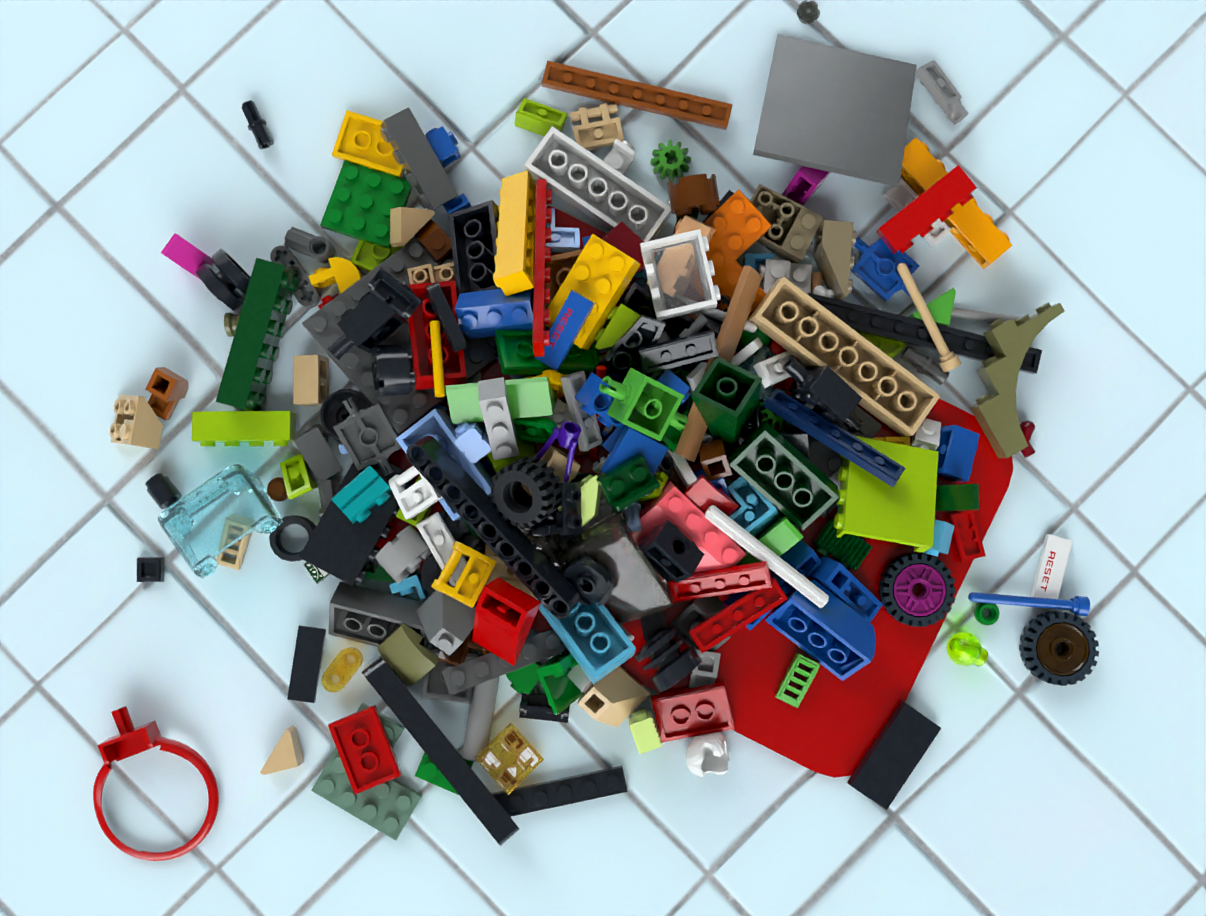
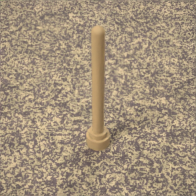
M905 263L898 264L897 270L941 355L939 357L941 361L939 365L942 371L947 372L958 367L962 363L958 355H954L953 351H949Z

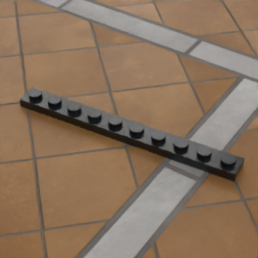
M807 293V295L855 331L938 351L922 320ZM936 324L949 351H953L954 355L981 362L995 356L985 336ZM1029 347L1019 371L1037 374L1042 350Z

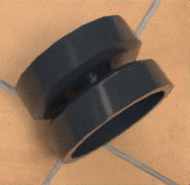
M220 248L212 256L213 263L220 271L218 272L210 264L204 263L195 273L218 300L222 301L232 311H236L244 303L242 296L236 288L246 295L251 277L228 253Z

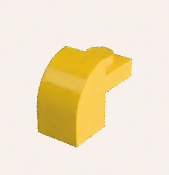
M340 257L328 258L331 268H319L314 271V274L308 276L311 285L318 290L337 283L340 294L363 277L353 263Z

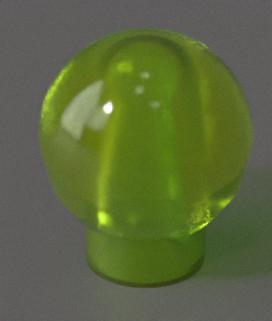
M955 633L947 642V654L951 661L957 665L969 666L974 664L979 667L988 658L987 649L981 646L979 639L972 633Z

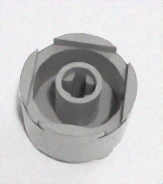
M412 525L396 535L397 538L392 542L389 541L375 556L378 563L398 584L409 575L408 571L413 574L421 567L422 558L426 560L432 554L422 535Z

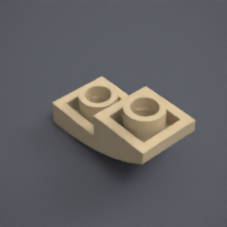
M453 262L434 267L432 264H426L407 269L410 284L455 281Z

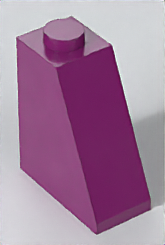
M802 166L782 195L804 206L831 172Z

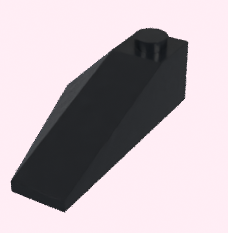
M641 314L591 370L588 377L591 373L596 375L597 366H605L606 376L621 384L630 368L644 374L638 348L657 344L666 325L665 322Z

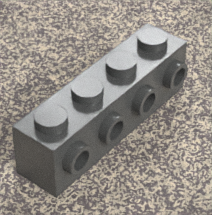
M408 107L383 120L380 125L382 128L380 133L385 142H390L393 147V156L399 165L402 164L407 172L405 177L410 186H415L419 195L417 197L422 207L428 210H435L456 198L458 193L410 108Z

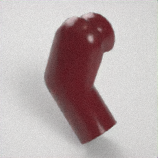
M1028 420L1020 423L1021 430L1028 444V447L1021 450L1024 458L1035 453L1034 448L1029 442L1035 430V424Z

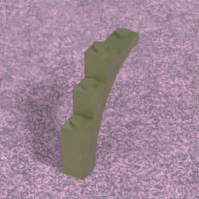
M1049 302L1035 309L1037 312L1035 315L1029 317L1027 314L1015 321L1013 318L1005 321L1003 318H1000L989 324L991 329L983 333L995 356L983 361L982 364L984 366L976 371L989 393L975 400L977 404L970 407L998 458H1009L1028 447L1020 427L1016 409V387L1019 370L1025 354L1036 336L1050 321L1065 311L1061 303L1050 305Z

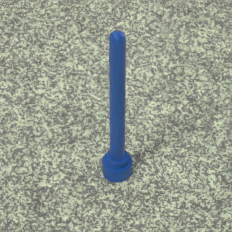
M971 592L968 595V599L971 602L1069 610L1076 616H1088L1090 611V600L1085 596H1075V598L1070 600L977 592Z

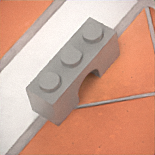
M504 377L478 381L479 403L493 459L498 460L519 456L518 437L514 419L511 418L509 397Z

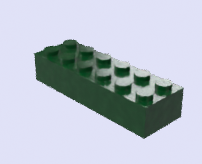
M256 258L215 402L249 411H260V408L264 407L267 398L265 390L273 378V371H271L273 362L277 361L280 353L279 341L286 332V316L291 313L293 301H291L292 292H296L299 286L297 272L284 265Z

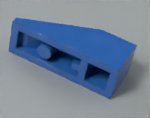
M822 555L820 558L822 564L810 577L823 585L868 622H871L883 604L841 563Z

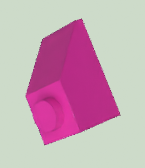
M174 233L161 251V254L197 278L199 277L195 271L201 265L206 263L213 267L211 257L176 233Z

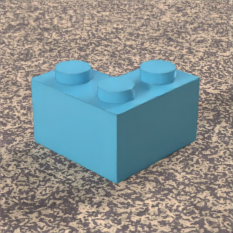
M742 476L727 487L730 494L741 506L729 517L752 536L756 537L781 517L774 505Z

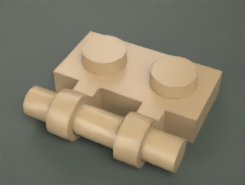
M602 103L599 104V107L590 109L582 107L578 108L579 111L570 112L571 122L581 121V125L573 126L575 142L586 150L612 146L616 139L621 142L624 140L620 117L610 119L609 116L610 114L618 113L616 103L610 105ZM602 117V121L592 123L588 121L590 118Z

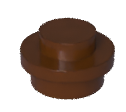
M282 477L274 478L268 483L267 494L272 500L281 502L288 499Z

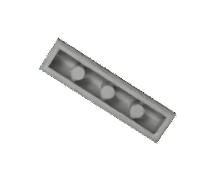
M499 677L473 687L462 751V758L483 761L481 757L484 758L488 752Z

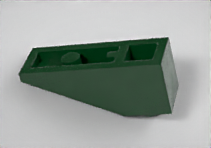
M979 484L942 485L936 487L935 511L979 510Z

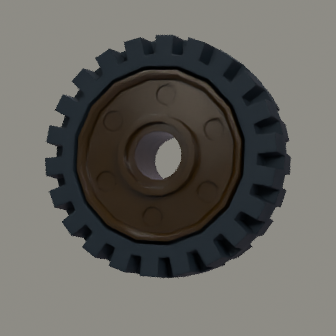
M1050 611L1037 615L1036 619L1029 621V626L1024 627L1023 631L1025 633L1020 636L1022 645H1019V650L1022 651L1020 657L1026 663L1024 664L1026 669L1030 670V673L1040 680L1053 685L1077 684L1076 681L1086 679L1085 675H1090L1093 671L1090 668L1096 666L1098 661L1094 659L1095 656L1099 657V651L1096 650L1099 643L1094 639L1096 634L1090 630L1091 626L1084 622L1082 618L1066 612ZM1060 642L1062 644V651L1057 654L1055 647Z

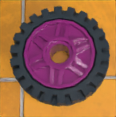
M909 553L893 559V562L885 567L886 570L882 572V578L878 584L880 587L878 593L882 600L881 603L886 609L885 611L895 620L909 626L925 627L938 623L937 621L946 617L945 614L949 613L952 609L950 606L955 602L953 596L956 593V588L953 585L955 580L951 577L949 568H946L942 561L927 554ZM916 583H919L922 589L918 596H915L912 592V588Z

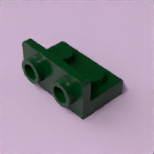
M640 453L596 479L607 503L616 511L628 509L635 501L651 495L655 489L660 487L659 481L652 476L644 456Z

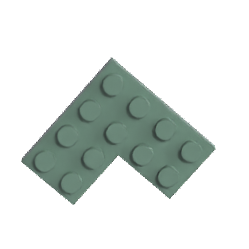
M362 703L358 711L366 709L370 706L366 705L365 703ZM379 712L391 746L394 748L405 727ZM335 748L311 790L395 841L422 797V794L396 779L355 795L337 748Z

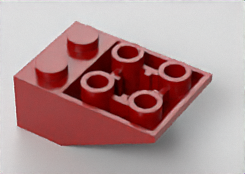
M496 578L483 587L476 605L472 641L511 665H516L541 602L503 579Z

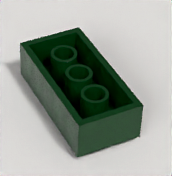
M766 421L730 454L729 465L801 530L807 528L839 498L838 486Z

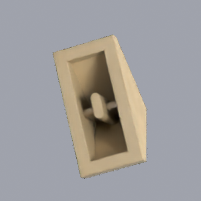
M407 207L390 209V244L393 247L404 246L435 215L434 211Z
M292 725L285 730L261 769V774L267 775L295 768L304 763L296 727Z

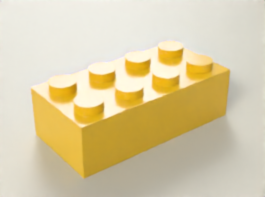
M592 234L547 309H550V325L546 326L552 327L571 290L576 291L595 303L574 341V344L578 347L589 350L598 332L608 319L610 312L619 301L641 264Z

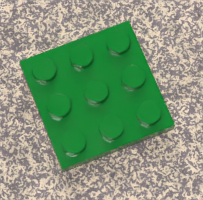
M344 160L320 225L323 229L390 249L392 246L390 244V209L406 207L413 187L410 186L407 179Z

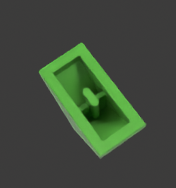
M954 288L927 304L935 323L947 327L950 324L956 294ZM918 310L909 316L910 318L922 320Z

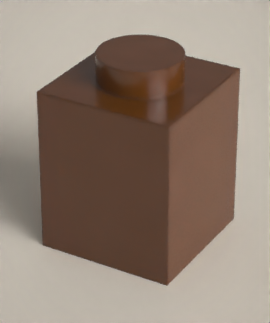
M722 438L701 444L699 455L706 478L712 481L732 475L729 457Z

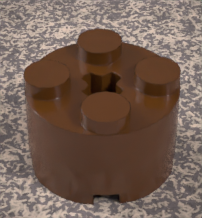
M696 174L678 178L679 183L673 185L672 181L667 183L671 214H676V219H683L685 215L691 216L692 212L698 211L700 215L713 214L717 207L720 206L715 174H711L710 179H707V174Z

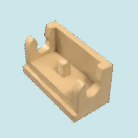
M321 355L293 356V404L322 406L324 400L329 396V358Z

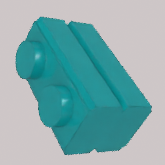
M369 465L332 497L331 500L353 524L356 521L361 523L371 514L369 510L376 503L380 506L389 499L390 495L388 493L391 491V488Z

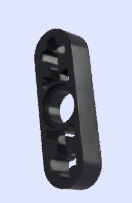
M436 282L425 286L428 300L452 351L456 353L466 349L465 338L439 283Z

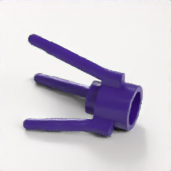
M570 421L563 422L561 428L555 427L551 437L535 456L538 457L539 461L557 438L561 447L569 449L564 476L565 483L569 482L575 448L581 433L580 426Z

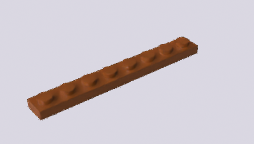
M547 61L542 80V87L613 104L616 103L617 105L727 130L733 104L551 61Z

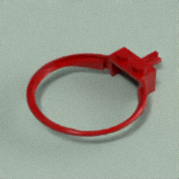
M126 706L112 711V716L120 734L108 738L97 745L104 761L93 786V803L98 823L111 843L132 857L147 861H165L180 857L199 845L210 832L215 822L219 806V791L214 773L206 760L193 748L182 742L162 737L155 720L135 728ZM161 745V751L176 754L188 760L199 770L208 790V811L202 827L186 844L165 852L137 851L122 843L108 827L102 810L103 787L109 773L113 769L112 762L115 760L118 762Z

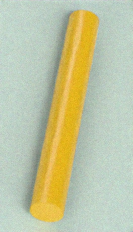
M431 321L430 336L435 397H444L445 385L440 322Z

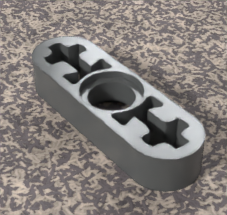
M286 246L275 247L270 254L271 261L286 266L279 260V254L282 252L286 255L285 259L292 265L288 268L293 271H300L302 274L298 291L292 292L297 301L306 308L316 307L321 301V294L318 289L311 285L308 274L294 253ZM305 287L308 292L314 293L311 296L313 299L311 302L303 300L306 298V295L300 288Z

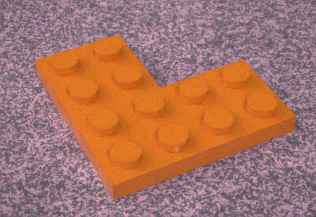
M739 189L704 222L716 229L709 243V251H706L707 261L712 260L715 275L711 276L713 286L718 285L720 295H727L731 298L743 269L737 259L772 227V224ZM697 267L690 284L705 299ZM760 285L750 313L757 308L767 294ZM720 300L721 302L717 305V309H722L724 312L728 305Z

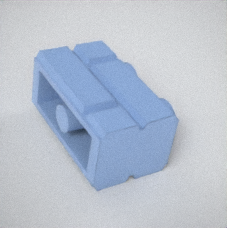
M483 421L456 424L454 444L461 452L464 451L465 457L471 463H476L491 452Z

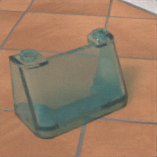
M240 464L226 467L165 509L158 516V522L193 573L202 579L215 572L218 566L215 557L253 530L258 533L269 534L284 522L260 478Z

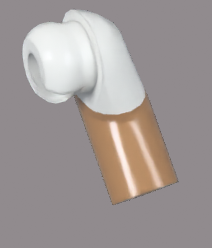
M811 273V293L834 299V292L823 287V273Z

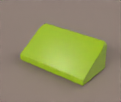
M524 98L516 111L514 124L519 128L545 137L552 126L562 133L568 114Z

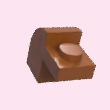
M166 367L155 368L145 390L152 393L148 404L158 417L165 421L170 420L179 400L185 398L187 394L188 381Z

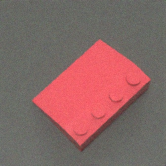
M671 481L664 486L660 497L653 498L639 512L641 530L630 532L626 526L618 534L632 548L637 541L650 535L654 527L669 520L705 554L694 572L732 567L746 555V552L732 538L707 520L704 516L705 513L690 501Z

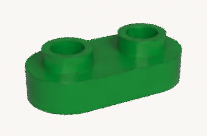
M544 417L514 418L517 437L521 440L545 444L551 437L554 428L557 427L554 421Z

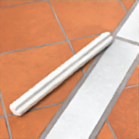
M712 505L706 510L704 516L707 520L761 562L767 561L768 567L815 605L822 608L827 604L829 596L716 506Z

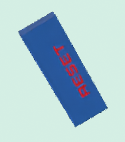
M571 290L549 330L550 346H545V356L535 358L552 369L559 370L595 303L576 291Z

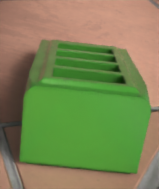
M795 652L775 697L798 708L821 664ZM799 663L810 667L808 672L798 668ZM794 672L805 676L804 681L794 677ZM790 680L801 685L800 690L788 685ZM785 689L797 694L796 698L794 699L784 694Z

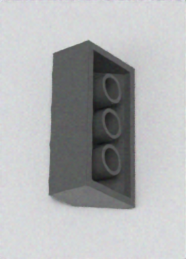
M340 581L330 601L329 635L378 647L381 642L404 623L423 636L420 645L426 648L428 638L417 614L418 608L424 602L357 585L354 587Z

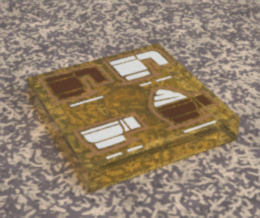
M512 723L507 725L474 757L507 795L544 760Z

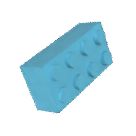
M578 602L567 617L557 618L541 603L539 607L540 612L593 684L634 656L636 647L604 604L597 606L598 603H591L588 606Z

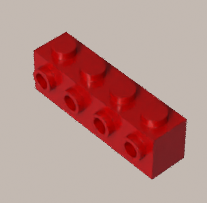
M957 165L879 227L876 233L893 254L899 250L903 254L914 245L912 240L920 235L923 238L934 229L932 224L938 219L943 222L954 213L951 209L957 204L964 206L974 198L971 193L977 187L962 168Z

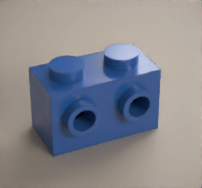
M957 425L942 426L939 446L936 449L938 451L937 476L952 482L969 481L980 434Z

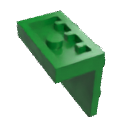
M569 650L554 655L536 668L538 679L544 688L548 703L555 715L560 714L581 696V690L567 676L572 670L571 667L578 665Z

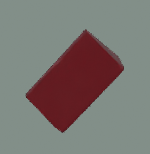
M621 221L603 240L640 263L641 265L636 273H642L645 270L640 243L644 241Z

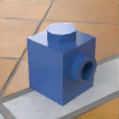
M442 126L440 128H433L426 133L425 136L443 168L461 158L455 146L459 143L451 131L447 133Z

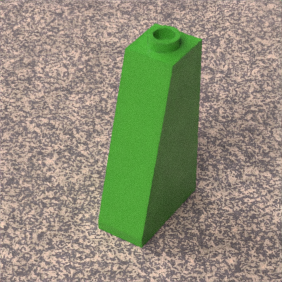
M784 513L755 537L779 557L803 538L801 531ZM742 548L746 555L735 566L761 561Z

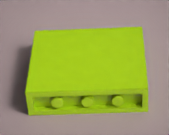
M855 436L906 469L894 487H891L840 455L843 458V462L838 472V480L841 481V485L838 490L839 498L836 500L839 509L834 519V528H837L836 537L840 538L844 534L911 545L914 546V551L922 553L932 548L934 540L938 451Z

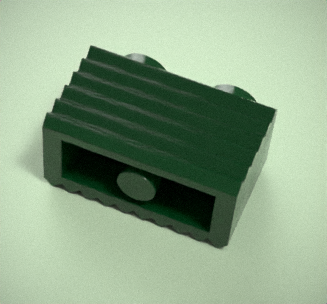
M828 518L812 541L816 545L814 550L825 557H828V555L832 556L847 570L857 571L873 547L856 535L844 534L840 538L836 537L837 528H834V519Z

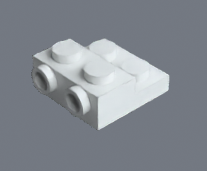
M766 259L763 265H759L758 273L762 276L761 288L766 293L774 282L783 276L806 294L810 293L812 265L795 264L786 260Z

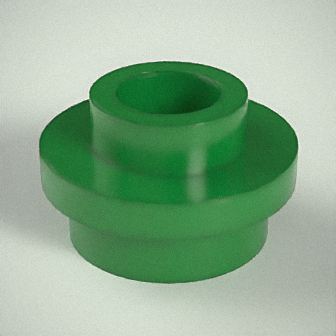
M978 603L974 609L975 619L982 625H992L999 618V608L996 604ZM986 608L989 610L988 617H984L982 614Z

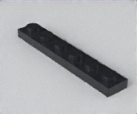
M617 766L491 794L511 817L627 792L623 766Z

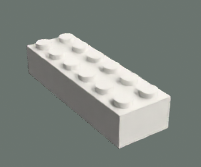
M553 126L524 165L525 171L528 170L535 181L537 179H546L547 189H552L554 194L608 231H611L623 221L644 242L652 241L671 215V208Z

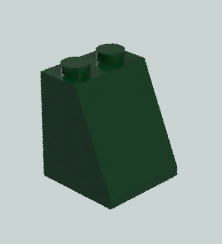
M718 356L693 391L691 397L711 435L718 439L722 438L724 442L734 446L758 407L762 378Z

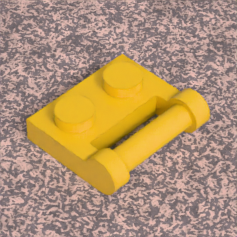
M455 541L452 546V554L438 580L435 579L431 587L473 608L496 561ZM465 555L469 559L453 588L447 585L461 556Z

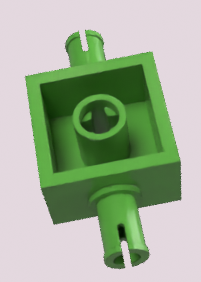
M633 368L629 369L622 384L611 379L609 376L602 379L603 382L610 386L607 387L600 383V392L614 397L607 414L617 421L658 441H661L669 425L677 430L685 428L678 420L687 424L688 418L686 415L677 412L684 397L683 394Z

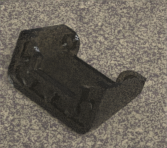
M616 511L582 531V534H577L567 541L568 550L566 554L571 562L580 559L582 556H589L614 575L613 592L604 604L615 621L622 625L664 611L673 606L674 601L670 586L666 580L662 581L661 576L656 574L634 541L632 532L628 531L625 524H622L626 521L620 511Z

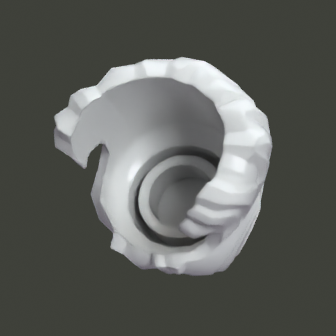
M710 733L696 736L689 742L686 751V763L693 774L703 777L708 772L717 775H723L728 772L727 766L730 759L725 737L720 733Z

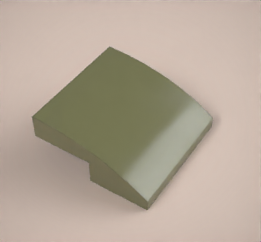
M402 623L379 644L377 649L388 666L403 681L412 686L437 665L439 657L420 645L423 636Z

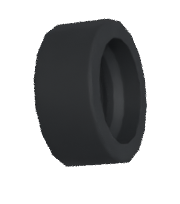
M298 515L285 516L278 520L271 528L269 535L270 547L274 554L282 560L290 562L301 561L302 559L299 556L302 551L292 553L283 548L280 540L281 533L285 527L291 524H298L306 529L310 538L316 526L306 517Z

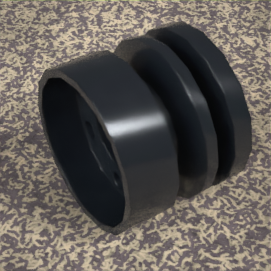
M340 389L331 393L324 400L320 410L321 423L324 429L341 444L342 442L333 426L344 421L350 415L342 402L347 400L352 408L348 401V398L352 397L359 410L372 406L361 392L353 389Z
M677 625L657 633L634 656L637 662L649 657V660L642 666L643 670L654 666L657 668L650 679L660 692L679 682L702 662L701 657L693 647L680 650L679 647L686 640L684 635L675 640L672 639L680 631Z

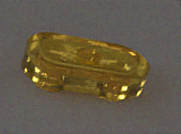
M348 647L340 651L322 675L321 682L324 689L335 693L345 688L362 666V653L354 647ZM349 655H352L355 658V662L353 664H350L347 661V657ZM333 675H338V676H339V678H340L339 683H334V682H333V680H332V676H333Z

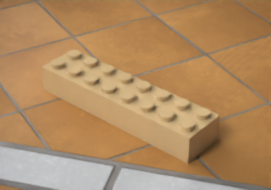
M784 276L774 282L747 320L755 323L760 331L808 367L828 365L862 397L858 403L861 407L901 437L913 436L940 397L933 389Z

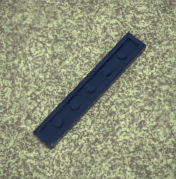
M778 388L772 392L763 405L891 487H894L906 469Z

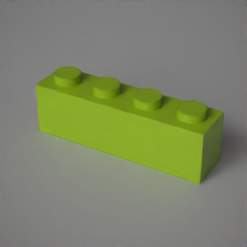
M291 411L192 412V441L199 442L200 447H215L216 443H225V447H240L241 442H249L250 447H264V442H273V446L286 447L288 442H294L292 438L296 436V413Z

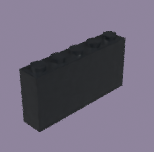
M352 463L334 496L367 467L358 471L354 463ZM389 463L394 472L390 474L386 466H384L389 474L384 476L378 464L370 465L388 485L389 480L393 476L401 475L405 472ZM415 477L405 483V490L415 484ZM392 490L388 493L390 495L389 499L380 506L376 503L369 510L371 514L361 523L356 521L353 524L331 500L299 558L354 587L357 583L362 584L368 573L365 568L369 561H375V556L380 551L377 548L382 539L386 540L392 530V527L389 525L394 517L398 518L396 515L400 506Z

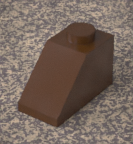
M432 219L414 235L438 263H443L446 259L453 257L451 239Z

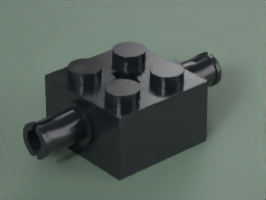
M402 281L401 284L414 293L407 283ZM367 292L361 297L360 304L354 309H348L341 315V321L337 325L344 334L327 348L337 360L341 359L354 345L371 353L372 346L380 345L407 321L388 306L392 302L389 297L383 302L372 292Z
M794 357L790 358L783 365L782 369L795 379L788 388L793 394L794 399L831 422L840 421L851 433H856L862 427L863 421L852 413L862 397L828 365L804 368Z

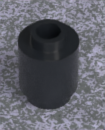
M158 473L145 483L147 492L161 509L167 508L171 510L180 504L181 501L179 499L182 494L168 476Z

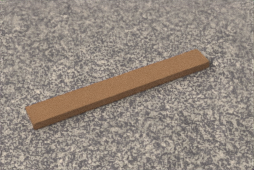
M744 266L716 339L718 357L730 363L732 362L762 280V276L750 266ZM716 357L709 358L703 376L705 375V373L707 372V370L709 369V367L711 366ZM694 401L688 415L687 424L685 423V428L675 450V454L691 462H695L707 430V425Z

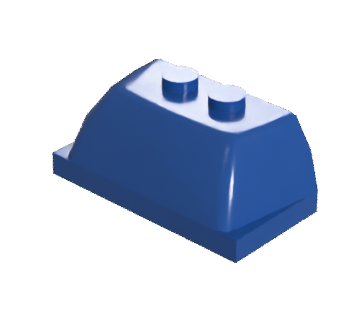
M813 580L811 582L829 596V601L824 607H818L796 590L786 601L775 607L767 615L765 621L843 681L872 661L876 646L874 626L823 585Z

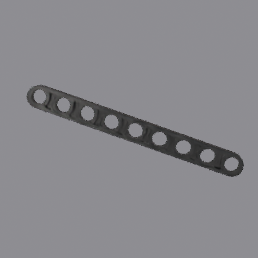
M424 435L410 445L406 450L407 459L552 615L557 618L567 617L579 602L580 597L577 590L517 526L510 524L511 520L505 521L502 518L503 514L501 512L498 513L495 509L497 507L496 503L492 502V499L434 437Z
M380 656L361 673L501 846L519 830V827Z

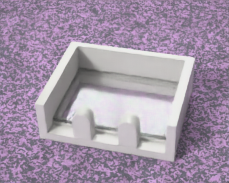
M700 229L640 243L657 320L661 321L717 307V300H721L718 285L713 286L711 276L715 275L712 260L707 261L706 251H709L708 240L706 236L701 235Z

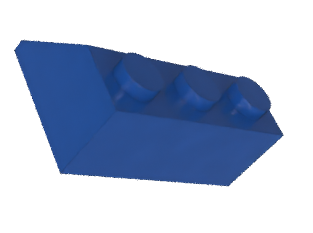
M534 288L509 296H505L502 289L459 294L455 312L461 332L470 339L492 337L495 335L496 329L533 330Z

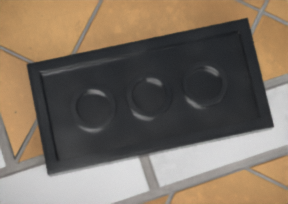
M901 701L847 783L887 810L941 730V727L906 702Z

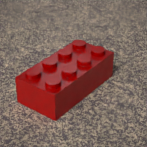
M455 281L438 282L458 323L455 312L457 303ZM433 283L408 285L414 291V294L422 300L421 304L407 319L412 350V365L415 372V390L434 388L430 322L438 321L425 291V286ZM440 325L444 385L446 387L447 385L466 384L463 350L456 353L452 351Z

